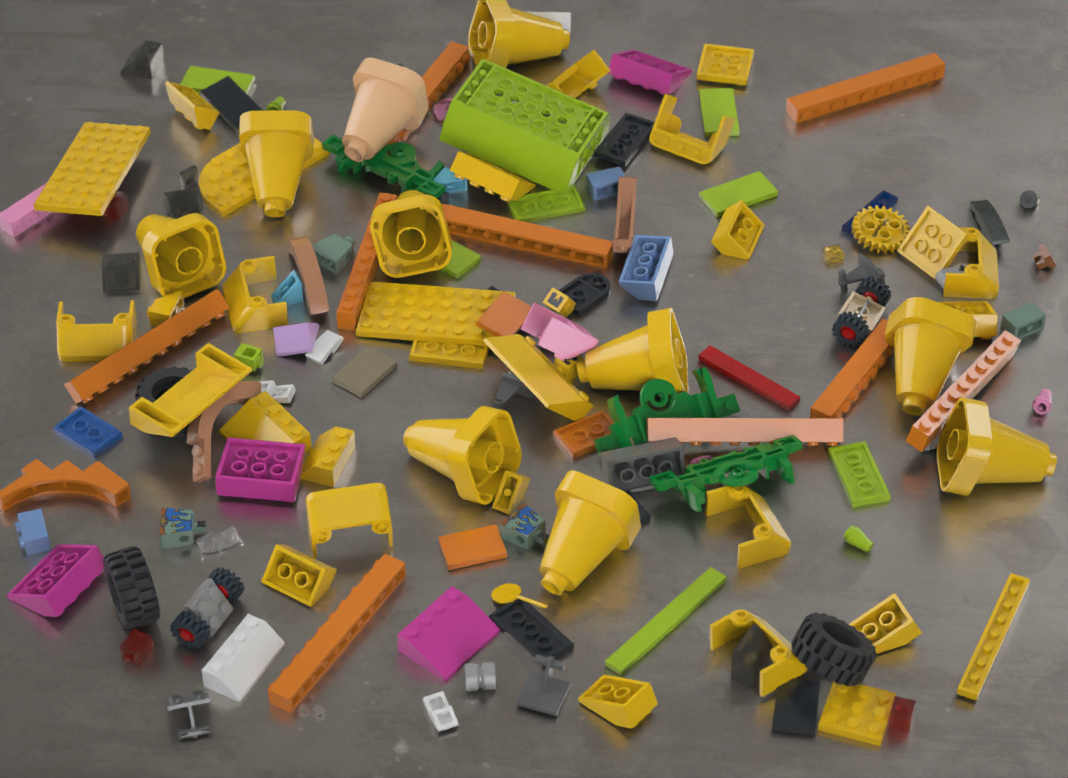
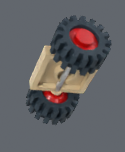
M866 277L865 280L861 281L856 291H852L839 311L837 320L832 328V331H834L833 336H837L836 340H841L842 345L846 343L847 347H850V345L852 347L859 346L867 334L870 335L885 312L886 304L891 298V290H888L889 286L884 285L886 282H880L879 278L874 280V277H870V279Z

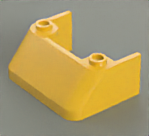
M592 50L556 77L547 87L576 98L586 89L592 90L598 85L597 81L611 70L598 53Z
M665 94L649 137L651 144L700 164L707 165L711 163L726 146L736 119L723 116L717 132L711 135L709 142H705L679 132L682 125L681 119L672 114L678 97Z
M959 227L970 235L959 252H977L978 264L967 265L964 269V274L946 273L943 297L995 299L999 294L997 251L976 228Z
M274 256L242 261L223 283L224 298L229 306L227 311L233 332L242 334L288 325L286 302L267 305L264 297H250L247 286L248 284L277 280Z
M130 300L129 313L117 314L113 318V323L76 324L75 317L65 314L63 302H59L56 320L58 358L63 362L102 361L134 341L137 329L134 300Z
M370 483L317 491L307 495L305 501L308 534L313 558H317L316 544L327 542L332 536L331 530L371 524L373 532L377 534L386 533L389 547L393 546L392 522L384 484Z
M724 486L706 492V516L744 506L756 526L753 530L755 539L738 544V569L777 558L790 552L791 541L762 496L747 486Z
M736 610L710 624L711 650H715L746 632L770 654L774 664L760 671L761 697L776 690L777 687L789 680L799 677L808 669L793 654L792 645L767 621L747 610Z

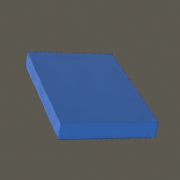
M82 406L53 427L54 433L94 458L123 437L120 430Z

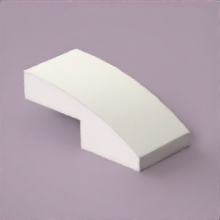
M327 330L315 341L312 352H307L305 356L307 359L323 365L329 354L336 352L344 338Z
M273 380L260 382L261 393L267 391L278 403H290L296 391L293 384L276 386Z
M443 691L423 697L425 708L438 732L459 725L452 706H449Z

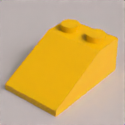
M895 593L849 623V625L854 626L859 632L866 635L867 639H870L872 645L875 646L876 654L906 645L922 634Z
M603 675L577 698L581 704L616 726L631 729L658 705L650 683L610 675Z

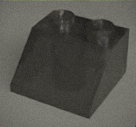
M154 41L142 43L131 52L120 74L153 79L164 60L162 43Z
M200 187L165 192L163 194L166 213L171 215L172 218L181 217L182 213L189 212V214H199L200 210H203Z
M139 252L102 254L103 295L141 292Z
M753 624L733 650L731 679L751 689H754L757 683H760V671L774 664L770 658V652L774 647L755 624Z

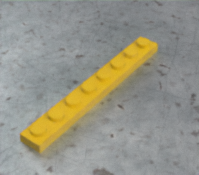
M1010 573L959 683L956 694L977 701L1028 589L1030 579Z

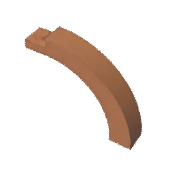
M619 176L616 226L613 238L614 253H629L633 244L637 177Z
M306 236L288 239V253L292 254L297 264L309 314L313 315L330 311L320 267L310 240Z

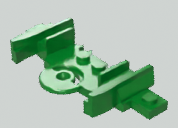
M332 134L322 143V149L337 155L335 162L340 174L349 167L353 168L354 174L365 167L366 172L371 171L387 178L389 184H394L398 181V184L401 185L402 193L416 190L425 195L438 198L445 192L444 185L433 181L444 168V163L438 160L430 171L425 170L415 160L417 157L416 149L408 143H391L384 146L373 158L363 159L361 162L347 157L344 152L345 147L342 143V138Z
M702 367L692 371L701 393L689 395L687 392L677 394L670 382L658 378L652 379L645 383L640 391L641 406L633 409L631 416L627 418L618 395L607 400L609 412L614 421V424L608 426L611 434L593 440L599 458H601V452L632 446L630 438H632L634 446L647 443L646 418H723L738 413L741 410L735 393L717 399L712 378L707 368ZM655 395L660 396L659 402L655 401ZM668 395H671L669 396V405L663 411H654L646 403L650 401L654 407L660 408L667 404Z
M795 435L773 440L774 445L766 442L749 448L744 447L743 452L740 453L733 450L729 454L712 458L711 461L700 459L699 464L694 463L686 466V474L677 476L674 472L667 471L650 476V484L657 491H667L673 487L692 509L700 512L702 511L701 504L705 503V484L711 485L721 482L726 486L740 487L756 481L759 473L766 479L770 478V471H774L789 484H794L793 465L787 458H789L788 454H793L803 449L802 442Z

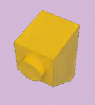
M177 291L155 299L147 311L150 325L158 326L182 310L184 307L183 291Z
M505 470L492 508L510 515L524 498L531 478L514 471Z

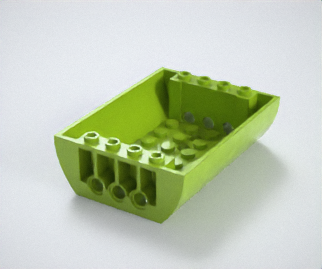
M482 58L452 99L439 140L549 189L559 190L558 193L566 195L593 156L595 149L607 135L610 127V114Z

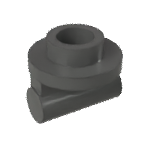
M1025 191L1020 196V203L1025 208H1033L1036 204H1039L1040 198H1038L1034 191Z

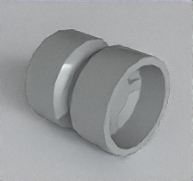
M485 662L481 666H478L476 663L464 664L466 691H478L480 687L484 690L496 689L494 662Z

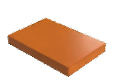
M503 291L477 320L475 326L495 337L515 335L520 330L532 306Z
M602 410L553 430V435L572 459L596 450L593 440L610 435L608 426L614 424V422Z
M496 524L438 537V543L448 570L507 558V551Z

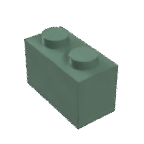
M1031 302L1002 314L1000 328L1021 339L1044 329L1046 314Z

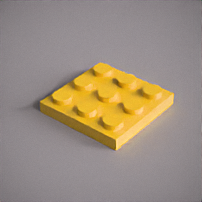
M704 44L696 79L747 85L754 49Z
M927 206L897 252L935 279L937 272L948 268L970 235L933 208Z
M833 682L818 724V730L881 746L897 693L863 684L845 686L844 684L839 685Z

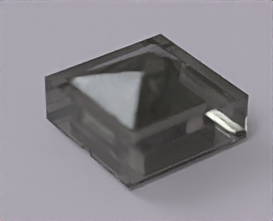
M195 165L180 172L181 186L184 189L199 182L198 168Z

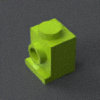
M241 343L233 354L235 359L251 367L253 372L264 365L265 359L261 348Z

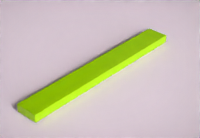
M710 567L605 660V666L622 676L727 581V576Z

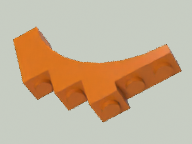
M35 459L21 469L22 476L0 490V510L4 512L28 499L57 493L92 496L117 508L131 498L130 485L99 461H96L82 471L68 460L51 470L38 459Z

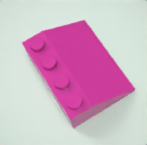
M634 49L613 53L609 66L611 70L609 74H612L613 78L619 80L626 79L628 83L633 85H643L644 89L657 90L661 95L674 93L693 71L687 67Z
M228 437L215 477L217 495L295 502L300 485L305 444Z
M57 544L6 597L40 615L58 617L63 614L64 609L70 603L77 599V596L83 590L90 586V582L95 577L102 574L104 556L97 545Z
M451 586L397 634L398 651L446 682L500 632V629L468 595Z

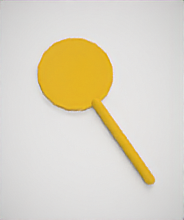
M517 584L500 585L491 594L493 601L496 603H509L520 599L539 607L547 608V605L521 596L522 590Z

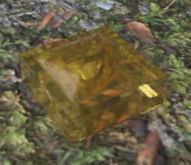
M840 244L822 247V253L827 263L845 261V254Z

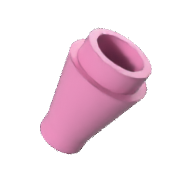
M1042 389L1040 394L1033 400V409L1038 414H1046L1051 410L1052 392L1049 389Z

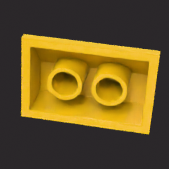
M166 81L169 100L175 106V110L183 113L184 118L193 122V126L197 129L211 130L220 112L191 87Z
M741 200L726 208L711 243L723 255L748 260L765 224Z
M336 426L319 435L302 466L301 479L334 487L355 449L354 430Z
M276 544L261 582L312 607L330 588L337 569L288 545Z

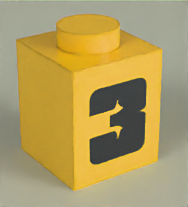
M553 287L542 302L549 309L565 318L572 313L576 304L570 297Z
M580 355L571 359L565 358L564 361L556 358L554 359V365L571 381L578 376L577 361L584 360V358Z

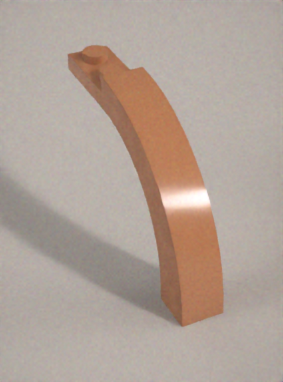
M239 381L189 423L187 444L193 445V482L201 483L211 478V433L219 412L227 405H245L251 398L261 394L260 382Z

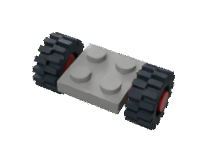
M224 567L214 569L185 604L186 612L185 610L180 612L170 625V632H173V637H177L176 640L178 642L181 641L183 646L187 645L190 649L192 647L193 649H199L208 637H212L233 611L234 608L231 604H235L245 590L243 582H240V577H235L236 573H230L229 569L225 571Z

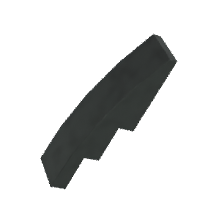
M988 199L970 201V208L976 214V222L981 226L982 235L992 245L1010 243L1006 229Z

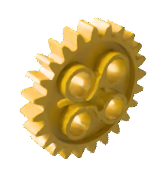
M876 205L875 209L869 206L868 210L862 208V212L858 211L857 216H854L851 228H853L852 233L855 234L854 239H859L858 244L864 243L863 248L869 246L870 251L876 249L877 253H879L880 250H883L886 254L887 250L891 253H894V249L898 250L910 232V225H907L908 220H903L904 215L898 216L899 211L892 212V208L886 210L885 206L879 209L878 205Z

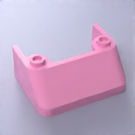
M535 302L520 328L540 339L538 345L554 352V356L562 361L565 358L571 359L595 348L600 341L584 327Z

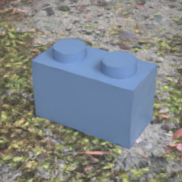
M620 166L586 174V188L593 201L618 195L619 176L625 177Z
M36 509L18 513L19 522H15L17 534H22L18 538L20 547L25 548L26 555L50 551L51 548L42 510Z

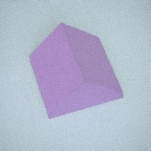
M307 322L273 327L277 357L312 352L319 324Z

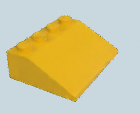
M461 151L457 152L450 171L455 173V177L461 180L466 178L470 180L469 184L478 188L481 185L485 187L484 191L492 195L498 193L500 194L499 198L507 202L510 200L517 201L536 185L488 161Z
M988 301L938 302L973 316L977 322L974 337L991 339V337L997 336L998 314Z
M267 391L251 398L219 430V433L226 440L229 437L305 444V453L312 449L311 434Z

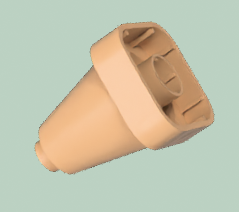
M365 58L353 76L356 96L342 139L345 154L357 162H361L363 159H371L403 128L415 130L420 126L429 107L425 83L419 74L411 69L376 58Z

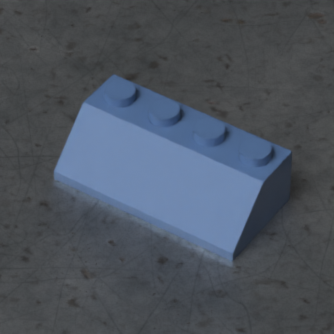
M635 235L619 279V285L639 300L657 301L674 254L671 237Z

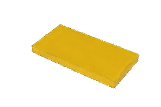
M414 339L409 360L484 369L489 347L455 344L453 342L438 343L434 340L425 342Z

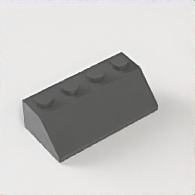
M676 437L601 452L602 471L606 484L624 492L629 490L631 493L655 489L649 480V477L667 471L674 472L677 476L686 474L683 445Z

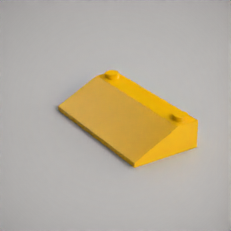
M520 334L489 337L483 340L548 409L571 420L578 421L584 418L594 406L589 401L590 397L585 392L579 391L535 346L536 342L531 337L527 336L525 338Z
M207 343L195 353L197 367L153 403L141 397L129 407L130 424L144 433L173 437L252 371V368Z

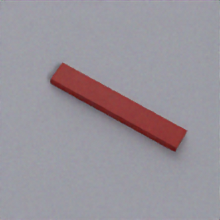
M711 345L698 355V360L788 412L800 402L801 397Z

